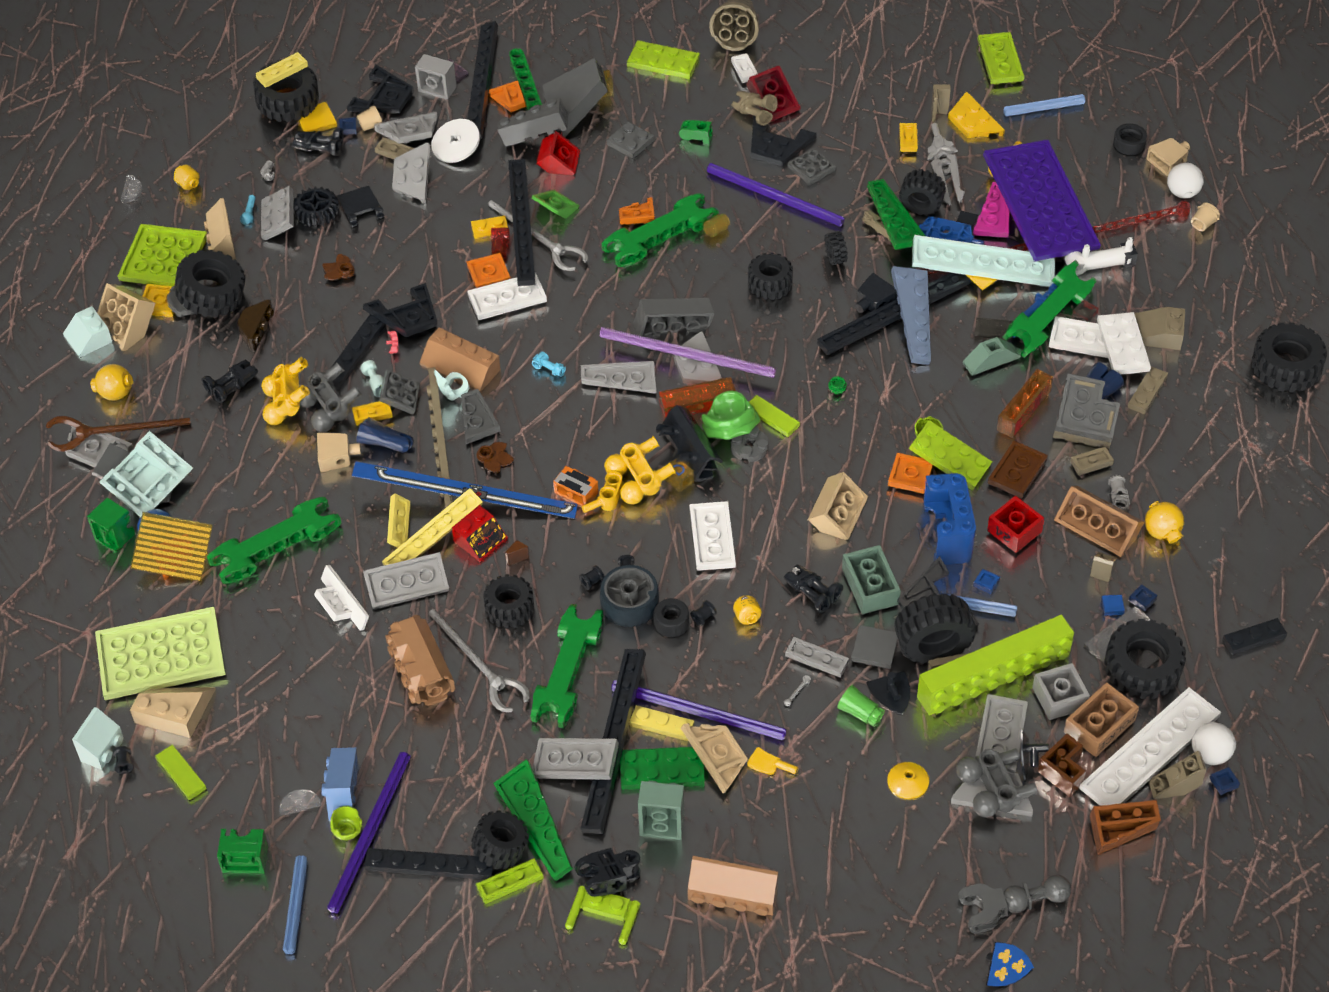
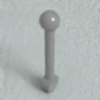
M803 676V682L798 686V688L789 697V699H785V706H791L792 700L796 697L800 690L805 686V684L810 683V676Z

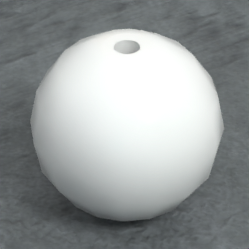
M1180 163L1171 169L1168 174L1167 184L1171 193L1178 198H1191L1200 192L1204 184V177L1200 168L1194 164Z
M1216 722L1205 723L1196 730L1192 737V749L1194 752H1201L1204 763L1214 766L1220 765L1232 757L1236 749V740L1232 731L1225 725Z

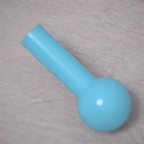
M249 195L246 210L240 216V222L244 225H249L254 221L252 215L256 199L254 195Z

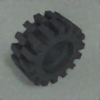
M836 231L825 234L824 246L826 247L825 251L831 265L847 262L848 252L846 251V241H844L842 232Z

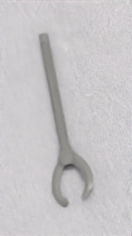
M493 200L488 202L489 207L513 222L512 214ZM531 227V235L550 248L553 261L560 269L566 271L576 270V267H568L561 261L559 256H563L565 250L580 254L583 257L584 263L588 260V255L583 249L552 242Z
M435 609L429 612L432 619L440 625L445 633L454 640L458 647L487 676L490 683V699L496 709L503 712L513 711V708L504 706L498 698V691L502 690L506 684L522 692L524 703L529 700V690L523 683L492 672Z

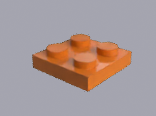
M501 253L466 261L475 288L511 279Z
M897 453L888 480V486L924 494L926 476L931 475L934 465L920 457Z

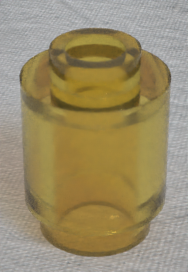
M717 214L704 222L703 230L706 235L715 237L728 228L730 221L725 214Z

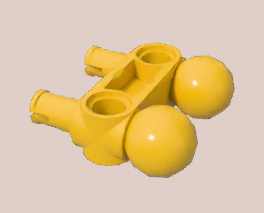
M300 357L292 364H280L275 368L273 374L263 379L261 385L263 392L267 396L273 397V402L264 407L262 414L268 424L278 425L285 420L287 415H295L300 407V401L310 394L308 387H304V385L299 387L298 373L308 367V362L305 358Z
M654 436L641 444H625L620 454L610 455L604 463L606 473L616 471L623 476L629 468L636 481L626 482L620 490L621 498L627 504H637L643 499L644 495L656 494L660 486H662V481L676 473L670 462L661 469L652 471L646 461V454L659 447Z

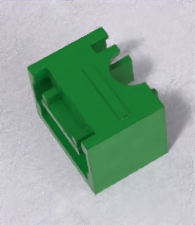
M106 498L87 516L94 539L116 553L136 534L133 526L127 528L131 518L128 515L129 511L111 499Z
M221 829L217 859L222 873H265L269 845L264 829H251L248 835L242 837L238 835L237 830L231 829L230 836H226V829Z

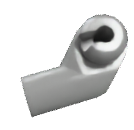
M270 160L266 161L260 171V174L266 181H272L275 173L271 172L274 163Z

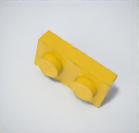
M900 123V152H917V123Z
M505 216L471 221L474 238L509 233Z
M380 401L352 407L356 426L360 425L368 417L377 421L393 418L390 405Z

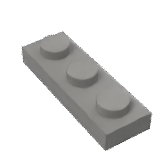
M793 637L785 652V656L840 678L849 663L848 657Z

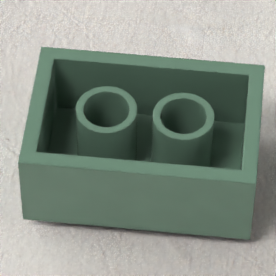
M880 545L843 554L842 570L862 614L899 605L897 600L900 597L901 590Z
M641 781L638 798L640 836L682 840L685 819L684 785Z

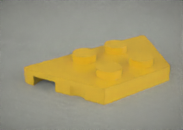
M968 92L960 98L948 113V119L967 138L989 137L990 133H998L999 136H1003L1005 130Z

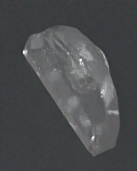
M127 175L121 197L122 203L132 202L142 193L141 182L135 176Z
M299 789L288 793L282 799L279 813L280 816L322 805L318 795L314 792Z

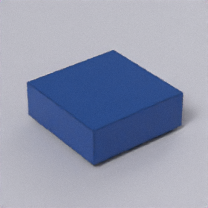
M982 569L975 579L973 587L991 594L1000 581V576Z
M1122 595L1102 596L1101 602L1104 616L1124 615L1125 609Z

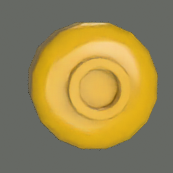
M181 165L174 171V181L185 190H191L198 186L200 175L194 168L189 165Z
M741 596L733 605V611L738 621L744 625L753 624L761 617L762 610L753 596Z

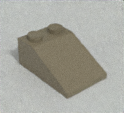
M1163 307L1134 313L1144 346L1181 350L1184 337L1185 309Z

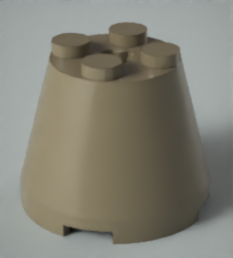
M728 0L714 11L710 20L711 36L714 37L721 47L731 51L743 50L756 40L759 32V20L753 3L750 0Z

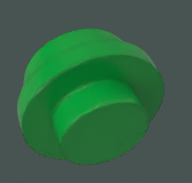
M836 376L829 381L828 388L832 393L840 394L847 389V383L844 378Z

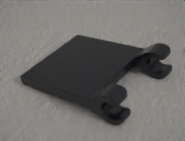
M369 185L336 195L348 217L351 227L358 225L356 215L372 210L375 211L378 219L385 217L383 207L379 204Z

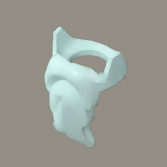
M436 370L434 371L439 390L450 401H454L456 398L461 397L462 394L468 392L469 383L460 373L452 372L444 378ZM454 379L463 380L461 388L456 390L450 388Z

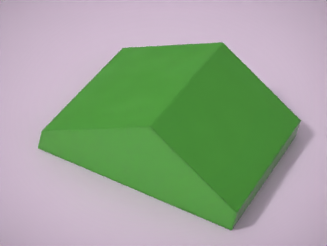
M556 190L532 195L533 200L565 219L579 209L580 206Z

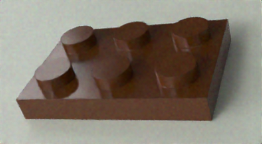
M1013 441L988 478V484L1023 498L1046 463L1048 455Z

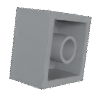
M423 54L415 66L418 92L448 100L457 87L454 62Z
M1073 663L1037 673L1034 676L1032 688L1049 720L1074 713L1089 699L1090 695Z

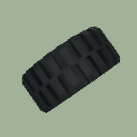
M273 62L268 63V65H267L266 67H265V66L262 67V68L260 69V71L263 70V69H265V68H267V67H269V66H271V65H273V64H275V63H273ZM309 66L266 88L258 81L256 75L253 80L256 106L269 119H276L279 122H282V120L286 122L300 120L301 117L305 118L308 116L309 112L311 113L319 102L317 77ZM288 88H289V89H296V90H294V91H292V92H288V93H280V92H277V91H279V90L288 89Z
M213 250L193 252L188 257H184L181 263L178 264L174 286L175 295L184 308L192 310V313L196 315L199 313L204 317H207V315L212 317L224 316L228 314V311L230 313L234 311L241 303L246 280L244 270L236 260H233L228 254L224 255L223 252H213ZM212 280L220 283L222 286L209 287L200 284L198 281Z
M1285 322L1278 323L1277 326L1274 324L1269 326L1268 329H1264L1258 336L1252 355V368L1256 376L1260 377L1264 384L1267 383L1268 387L1272 389L1277 388L1278 391L1282 392L1284 390L1289 392L1298 390L1300 392L1305 390L1306 387L1314 386V383L1319 381L1327 357L1326 345L1318 334H1314V330L1305 328V325H1295L1292 322H1289V324H1285ZM1277 354H1292L1302 361H1288L1282 359Z
M941 593V595L931 594L928 597H920L917 601L913 600L898 613L894 624L902 653L910 660L922 664L936 658L962 654L966 648L968 649L976 636V628L968 604L962 598L953 594L948 595L947 593Z
M1138 619L1137 622L1131 620L1126 623V626L1124 624L1120 625L1117 631H1114L1111 635L1104 659L1106 673L1108 676H1111L1110 681L1114 685L1117 684L1120 691H1127L1128 695L1132 697L1137 695L1141 699H1146L1147 696H1150L1153 699L1158 698L1159 694L1161 696L1169 693V690H1173L1176 687L1185 666L1186 649L1182 646V639L1176 637L1177 633L1172 628L1169 630L1166 624H1158L1156 620L1152 619L1150 621ZM1135 649H1146L1155 653L1161 659L1163 665L1157 668H1143L1133 663L1127 653Z

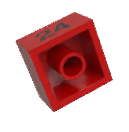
M1015 495L989 516L987 531L1017 553L1042 532L1045 518Z

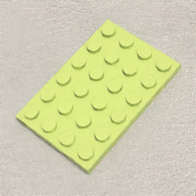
M214 607L95 631L104 700L133 695L149 689L166 688L226 675Z

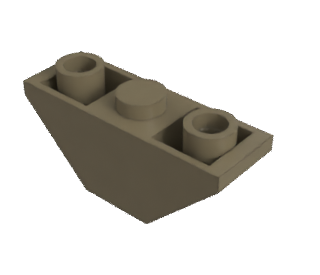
M1194 752L1151 778L1148 782L1153 798L1161 799L1182 796L1200 787L1206 773L1201 752Z

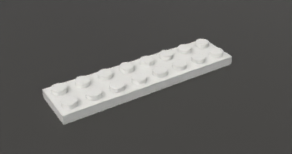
M1187 688L1080 784L1079 789L1100 806L1125 803L1192 742V737L1198 728L1205 723L1216 721L1220 717L1221 712L1191 688Z

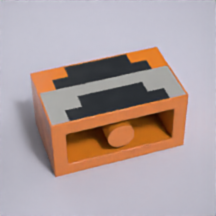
M565 466L553 481L554 493L580 506L592 502L599 493L597 480L568 466Z

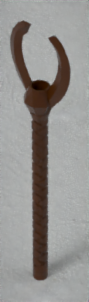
M57 416L48 421L46 428L49 429L58 423L68 424L76 428L77 437L62 445L49 441L48 446L56 451L64 452L77 447L93 434L190 425V417L90 427L74 418Z

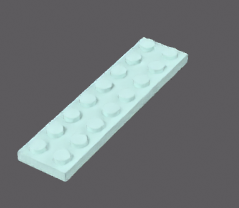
M914 235L912 267L1047 287L1054 284L1051 280L1055 277V258L1034 262L1028 251Z

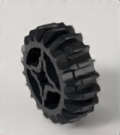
M316 186L314 189L308 187L307 191L302 190V193L297 194V197L294 198V216L303 226L308 224L309 227L315 225L316 228L318 225L324 227V223L330 224V221L335 220V217L338 216L339 201L334 192L330 191L329 188L324 190L323 187L319 189Z

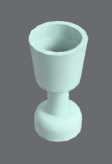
M368 360L361 365L360 370L363 375L370 377L369 384L374 396L380 397L383 377L376 374V363L373 360Z

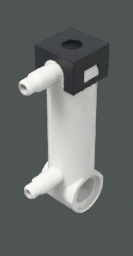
M1129 237L1126 243H1120V247L1090 252V246L1086 244L1082 253L1076 251L1066 255L1065 262L1066 265H1069L1076 260L1079 265L1075 271L1076 275L1079 276L1087 270L1122 265L1123 268L1135 267L1138 253L1133 244V239Z

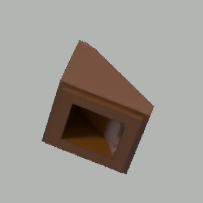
M516 540L505 552L506 564L510 566L528 559V546Z

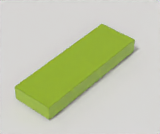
M756 395L749 401L750 405L758 413L760 420L786 437H789L800 427L799 421L760 396Z
M173 744L155 755L156 760L188 800H191L207 789L206 785Z
M535 858L476 883V888L484 904H487L544 879Z

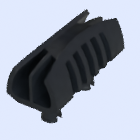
M676 405L669 411L664 422L657 425L656 432L660 433L658 436H666L671 442V445L675 448L673 459H677L676 462H684L695 482L711 479L714 477L713 470H717L714 460L720 463L723 461L690 411L683 406Z

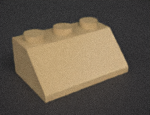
M220 198L206 213L207 221L204 222L205 231L209 232L206 234L207 243L211 244V246H208V250L223 252L224 255L228 254L234 260L236 256L224 198Z
M844 472L827 478L808 520L820 532L848 540L868 496Z

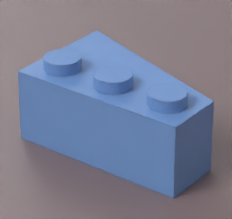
M331 748L330 757L326 758L328 770H324L325 784H322V796H326L329 821L333 811L338 807L349 806L353 808L352 803H355L356 797L353 796L354 786H357L358 772L356 748Z

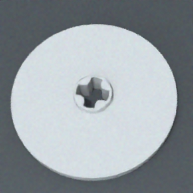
M456 119L447 122L433 136L431 148L434 155L446 163L464 160L476 150L479 144V129L472 121L466 119Z

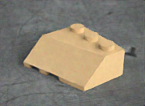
M106 283L97 313L108 327L113 340L120 344V349L127 351L145 337L155 303L123 286Z
M158 688L141 692L130 709L134 723L191 738L216 688Z

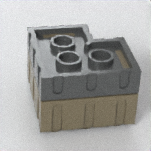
M1067 374L1053 438L1084 443V445L1094 447L1106 446L1107 450H1109L1120 403L1102 399L1105 381Z

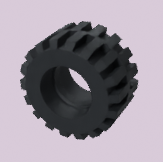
M912 170L904 178L899 192V201H902L901 203L906 207L905 209L912 211L911 213L913 214L917 213L921 216L923 214L926 216L930 215V213L934 214L940 209L946 193L945 182L936 173H931L930 170Z
M763 253L762 256L758 255L756 259L751 260L748 266V287L753 294H756L759 298L763 297L765 300L767 298L775 300V298H782V295L786 296L790 292L793 283V266H791L790 260L787 261L785 256L781 257V254L776 255L774 253Z
M506 574L505 577L498 576L497 580L492 579L490 585H486L483 599L486 616L490 618L491 623H496L498 627L503 625L504 628H509V626L516 628L518 624H525V620L529 621L530 615L534 613V598L532 587H530L528 581L525 582L523 577L518 578V575L513 574V576H509V574ZM506 599L517 600L510 604L501 603Z
M496 810L495 813L490 811L487 815L484 814L479 820L472 836L471 848L474 850V855L479 856V861L486 862V865L489 867L491 865L496 869L500 867L506 869L509 865L513 867L516 862L520 861L528 843L529 833H527V826H523L524 822L518 820V816L510 815V812L505 811V813H502L501 810Z

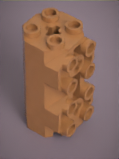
M413 615L408 619L392 623L390 626L391 630L385 635L388 644L387 649L390 657L395 659L394 665L397 672L402 675L401 681L404 688H408L411 704H421V702H424L426 706H431L445 701L448 698L447 693L450 690L451 693L455 690L454 680L426 619H421L420 615Z

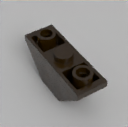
M267 299L245 308L237 322L240 335L251 351H254L257 344H260L261 336L267 330L268 322L274 315L271 300Z

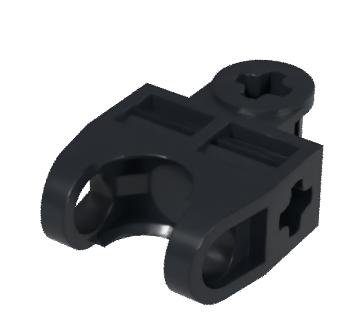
M608 848L580 858L576 862L574 869L579 876L593 877L585 884V890L588 895L593 897L604 896L627 890V881H633L640 877L641 870L638 864L641 859L640 854L636 851L626 850L622 853L614 854L613 850ZM585 864H589L588 867H586V868H584V869H580L581 866H583V865H585ZM599 884L596 889H590L592 886Z

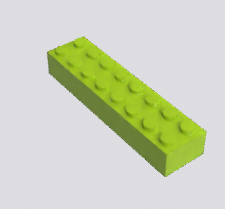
M1061 614L919 674L917 698L928 715L941 713L950 706H957L964 700L976 698L985 691L994 690L999 685L1006 682L1011 683L1020 676L1029 675L1034 670L1041 667L1046 668L1055 661L1066 659L1071 652L1074 631Z

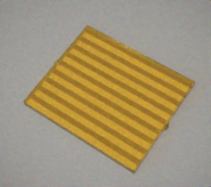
M142 512L130 569L201 582L213 525Z

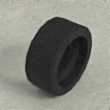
M1126 123L1116 128L1114 134V147L1119 152L1127 155L1141 153L1146 146L1147 132L1137 124ZM1133 136L1139 139V141L1127 142L1121 137Z

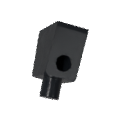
M872 273L857 291V304H855V308L859 313H863L866 309L872 312L896 300L898 297L897 290L894 286Z

